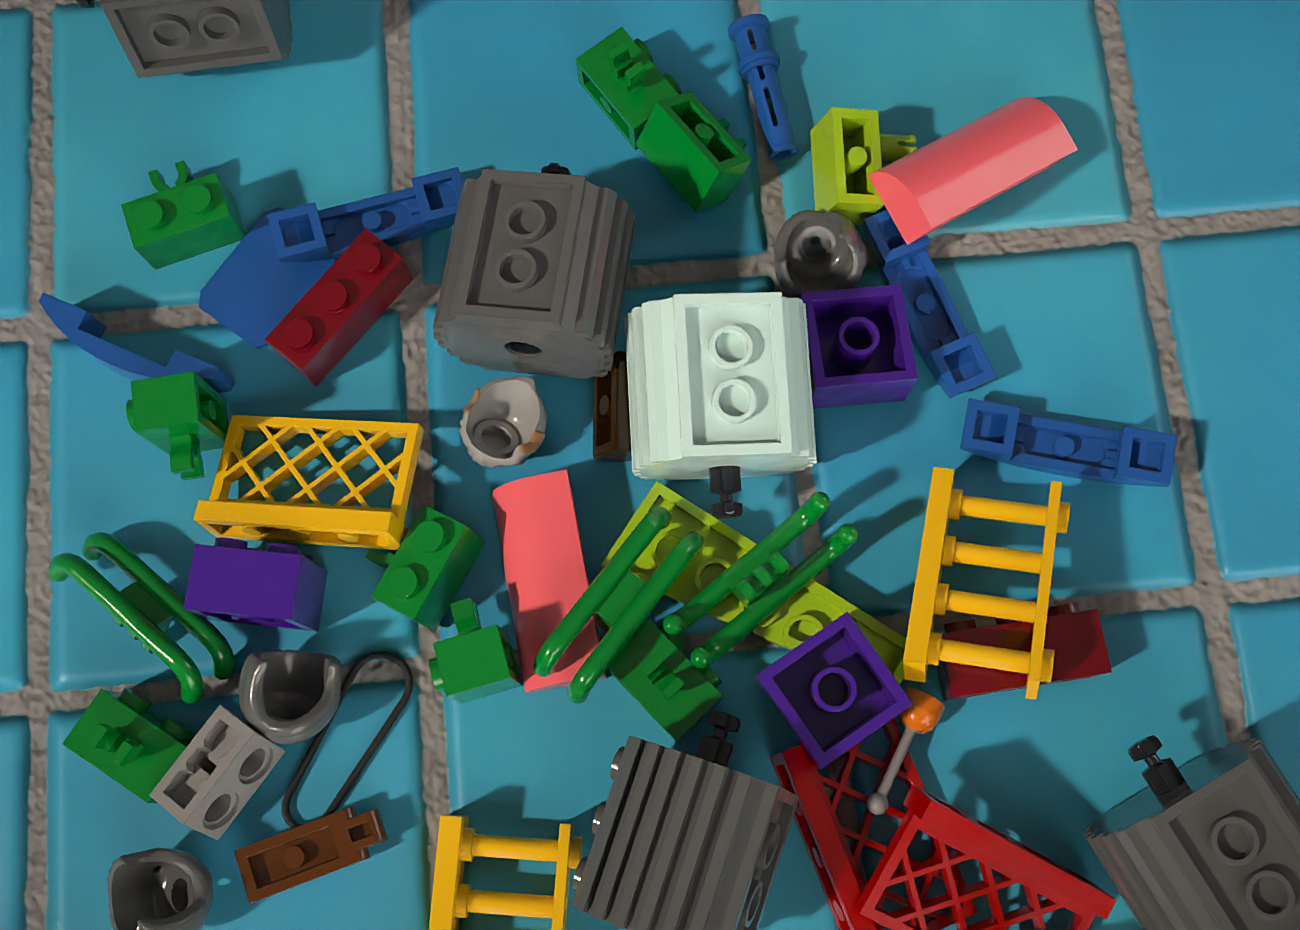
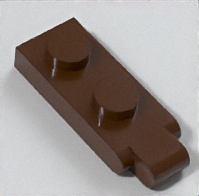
M351 806L237 849L234 853L250 904L371 858L368 847L386 841L388 838L378 808L357 815L355 806Z

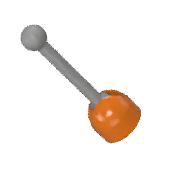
M912 688L905 690V693L913 703L899 714L905 731L877 793L871 794L867 799V808L875 815H881L888 809L886 797L915 734L931 731L939 722L945 709L942 702L920 690Z

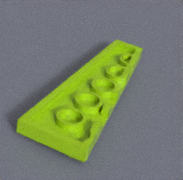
M656 481L601 563V567L604 568L640 521L652 509L658 506L664 507L670 512L671 522L667 528L659 531L629 571L646 583L670 551L687 533L691 531L700 533L705 541L703 550L695 554L663 595L681 604H686L752 549L756 543ZM789 565L790 568H789L788 572L791 571L794 567H792L791 565ZM815 580L810 581L750 632L755 636L791 651L838 617L848 612L899 685L904 678L903 657L906 638ZM732 592L711 609L707 615L729 623L746 607Z

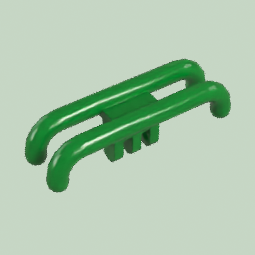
M821 491L813 493L788 519L680 609L664 618L663 628L665 632L670 635H679L695 624L732 592L746 607L709 640L692 651L691 662L696 668H706L717 661L839 558L857 540V528L849 523L843 524L823 544L788 572L790 566L779 552L814 524L829 508L830 498L826 493Z
M658 506L652 509L640 521L553 630L535 657L533 665L535 673L540 677L550 676L554 672L555 665L591 617L596 614V624L607 633L579 668L569 684L567 695L573 703L580 704L587 700L590 691L695 554L700 553L704 548L705 541L703 536L696 531H691L675 545L646 583L629 571L659 531L669 526L671 515L664 507Z
M104 532L89 535L83 544L82 553L90 561L98 560L102 555H105L134 581L121 591L116 589L94 567L78 555L63 553L56 555L52 559L48 568L50 578L56 582H62L69 576L72 577L113 615V620L120 627L125 626L128 629L127 633L134 640H140L142 647L148 653H154L179 679L181 698L185 703L195 704L202 698L204 683L201 673L192 658L167 635L170 620L173 618L208 650L213 660L212 671L215 678L226 680L233 674L235 658L225 636L204 616L183 609L185 599L113 535Z

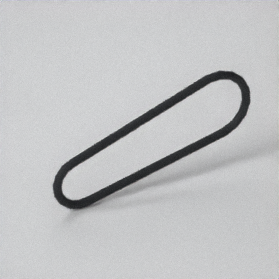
M377 651L361 657L351 668L341 687L340 701L334 716L358 671L364 664L374 659H387L396 663L405 676V690L402 698L322 817L336 811L409 701L413 690V675L408 664L396 654L387 651ZM334 716L316 734L282 800V816L286 824L292 829L302 824L297 823L290 814L289 804Z

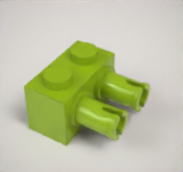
M831 107L810 130L815 211H835L846 216L855 225H861L865 218L872 216L879 209H886L868 175L882 168V163L890 164L917 150L915 146H907L908 144H915L917 142L916 137L913 134L880 133L878 110Z

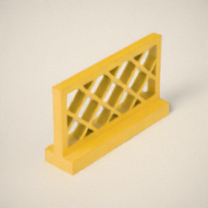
M232 415L209 501L198 500L193 520L216 538L398 550L409 531L404 526V520L424 429L419 423ZM245 431H263L268 440L245 457L240 450ZM299 433L310 434L315 442L291 459L282 446ZM345 435L356 436L362 445L337 462L328 448ZM391 438H406L403 452L385 465L375 450ZM277 451L285 465L262 481L253 467ZM323 453L333 467L308 484L299 470ZM371 455L380 467V470L356 487L346 472ZM247 472L256 486L239 499H227L231 484ZM398 472V477L396 479L393 475H395ZM294 475L303 489L286 502H276L270 492ZM341 477L351 492L334 505L323 504L317 494ZM389 479L395 487L391 508L371 507L365 500V497ZM263 497L266 499V501H259ZM309 500H312L314 504H309L307 502ZM359 502L362 507L354 506V505Z

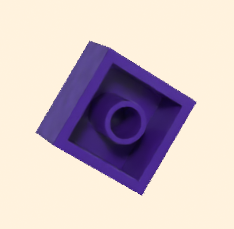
M901 284L801 293L799 299L806 305L813 409L905 401L918 380Z
M215 538L214 546L195 544L183 609L219 622L318 632L328 571L315 564L313 556L300 553V547L281 543H268L267 551L247 548L248 542L232 538Z
M848 612L838 617L754 677L815 766L821 769L913 704Z

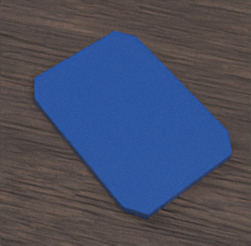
M281 207L262 214L200 291L199 308L256 349L269 346L264 339L338 259L311 262H280L266 214L284 210Z

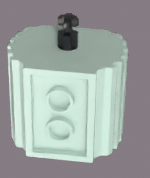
M782 292L674 294L673 297L664 300L642 303V307H634L631 310L632 313L625 315L632 473L635 477L645 480L709 479L710 493L720 495V502L711 505L713 517L731 519L739 517L743 513L742 503L733 502V494L741 491V478L786 475L793 473V471L805 470V468H810L813 464L817 463L806 305L801 299L784 297Z

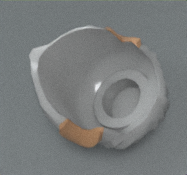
M515 376L494 379L481 388H476L471 401L463 408V419L459 421L461 424L459 432L463 443L468 448V454L472 456V461L477 462L481 466L496 468L521 465L528 459L531 453L539 449L545 438L544 431L547 424V412L538 394L535 379L532 377Z

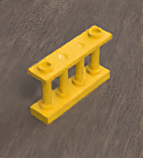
M933 467L903 657L904 679L926 683L928 664L938 666L939 661L1028 674L1026 699H1037L1040 682L1051 683L1054 650L1044 649L1055 541L1056 533L1067 534L1070 503L1060 502L1062 482L1051 481L1048 504L1040 505L963 495V490L954 489V469ZM960 516L1045 526L1042 553L957 542L956 536L948 535L950 519L959 521ZM955 562L1039 574L1036 601L950 590V584L940 583L943 566L953 567ZM946 611L1034 623L1031 651L1027 652L942 639V633L933 632L935 616H946Z
M440 815L429 930H459L460 918H467L469 913L551 918V930H566L571 869L577 868L582 859L583 836L573 835L574 823H561L559 839L556 840L476 834V828H468L469 816ZM474 856L557 862L554 896L471 890V884H463L465 861L472 862Z

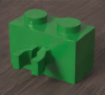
M620 27L576 58L579 83L634 150L638 149L636 142L656 103L682 94L675 79L667 72L662 75L653 64L652 55L643 41L639 38L633 40L623 27Z
M691 91L658 101L636 142V146L695 213L728 200L752 161L751 157L744 151L747 142L742 137L734 140L727 132L730 126L729 122L725 118L716 120Z
M185 161L175 163L178 171V178L175 181L176 186L170 188L157 169L150 171L148 174L151 183L158 192L121 204L134 249L155 270L241 241L245 237L246 233L234 196L216 172L193 180L191 170Z
M194 371L130 381L132 399L126 403V414L130 427L137 434L170 455V467L173 474L181 473V479L184 481L205 477L201 452L223 448L229 425L226 399Z
M423 504L395 555L390 552L381 555L372 549H369L365 558L380 567L387 568L371 597L435 632L485 542L466 525Z
M471 598L450 603L458 636L433 643L436 657L429 659L428 662L436 690L443 689L446 697L460 703H465L522 686L509 636L497 624L482 628L477 605L475 602H472Z
M648 619L635 631L608 666L607 670L677 743L722 699L723 695L716 689L722 684V681L709 666L702 669L696 668L680 651L686 644L679 635L666 633L663 623L657 627Z
M125 687L122 692L101 689L62 745L145 802L157 803L149 796L192 741L190 738L194 731L173 717L166 716L164 721L148 711L152 703L129 688Z

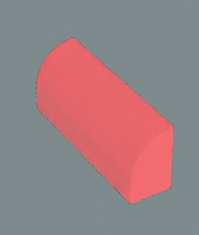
M1019 97L869 174L868 177L908 245L1048 169L1078 149L1063 122L1052 108L1036 98Z
M566 469L511 481L497 487L491 493L525 694L569 686L579 668L600 642L594 614L558 660L555 670L550 676L540 677L534 671V660L542 645L589 587L571 481ZM604 671V673L598 680L607 678L606 671Z

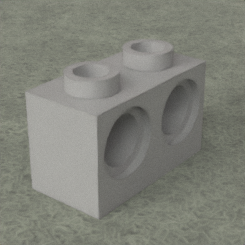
M219 705L149 796L183 825L219 840L286 750L277 743L265 738L261 733L256 732L243 718Z

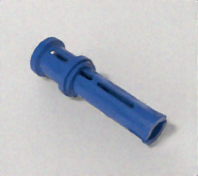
M750 14L731 23L728 27V35L730 40L735 42L740 57V62L738 63L739 74L744 80L749 81L757 115L767 143L769 158L771 161H782L795 156L799 149L795 143L787 107L776 74L779 70L780 58L776 51H772L767 33L770 29L768 17L763 14ZM752 43L756 44L755 50H753L751 47ZM767 98L772 100L778 122L777 126L773 125Z

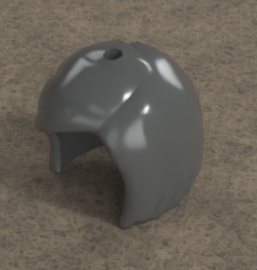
M804 210L797 212L784 223L774 246V270L776 277L784 290L792 293L797 298L803 292L855 288L863 275V270L867 263L866 246L857 231V227L846 216L835 211ZM814 236L819 237L817 241L811 240V238Z
M263 649L252 652L244 662L239 680V703L242 715L252 729L261 733L272 742L295 744L312 738L331 721L339 705L341 664L340 660L335 656L290 649Z
M153 848L122 855L113 861L112 867L109 869V877L107 878L109 917L113 930H201L206 924L208 911L214 896L212 877L207 867L197 857L188 852L177 849Z

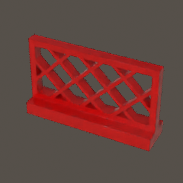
M895 718L882 726L889 742L884 761L882 762L858 751L860 741L843 753L846 757L836 782L818 773L815 764L801 744L769 757L781 788L799 796L793 817L839 930H883L881 924L863 916L855 908L869 882L861 878L856 866L863 845L881 854H884L887 849L886 846L866 838L874 814L866 808L858 832L855 833L840 826L835 811L842 794L867 805L868 796L845 786L855 759L880 770L872 794L877 793L902 738ZM908 750L896 778L906 782L909 790L913 784L925 790ZM824 786L833 790L830 800ZM888 806L885 814L902 822L908 808L906 807L903 813ZM928 835L932 844L928 859H931L938 855L933 837ZM845 837L854 841L851 851ZM945 844L947 853L952 852L949 845ZM908 857L910 865L919 863V861ZM951 865L957 890L967 887L958 865ZM936 870L922 875L917 888L920 902L925 901L933 877L944 882L941 871ZM888 886L885 888L876 906L882 908L885 898L905 907L910 906L911 903L909 899L889 891ZM972 899L961 902L964 918L978 913ZM952 909L942 914L935 911L925 914V916L931 918L925 921L927 930H941L955 923ZM915 918L906 921L916 926Z
M913 784L902 803L908 808V811L855 908L863 916L890 930H927L924 915L951 906L957 930H1007L1006 927L1031 918L1035 930H1046L1043 914L1064 907L1075 913L1066 930H1088L1096 914L1107 919L1117 900L1084 876ZM919 829L933 837L938 856L910 865L907 848ZM945 844L953 847L956 850L947 853ZM972 858L979 861L983 881L957 890L951 865ZM900 863L901 869L896 870L898 864ZM991 868L1002 875L993 877ZM941 869L947 893L920 902L914 878ZM905 881L911 903L910 906L892 912H887L876 906L886 887ZM1017 883L1022 884L1025 888L1029 905L1003 913L997 890ZM1037 893L1047 899L1039 901ZM987 894L993 917L966 926L961 902ZM915 918L916 926L906 921Z

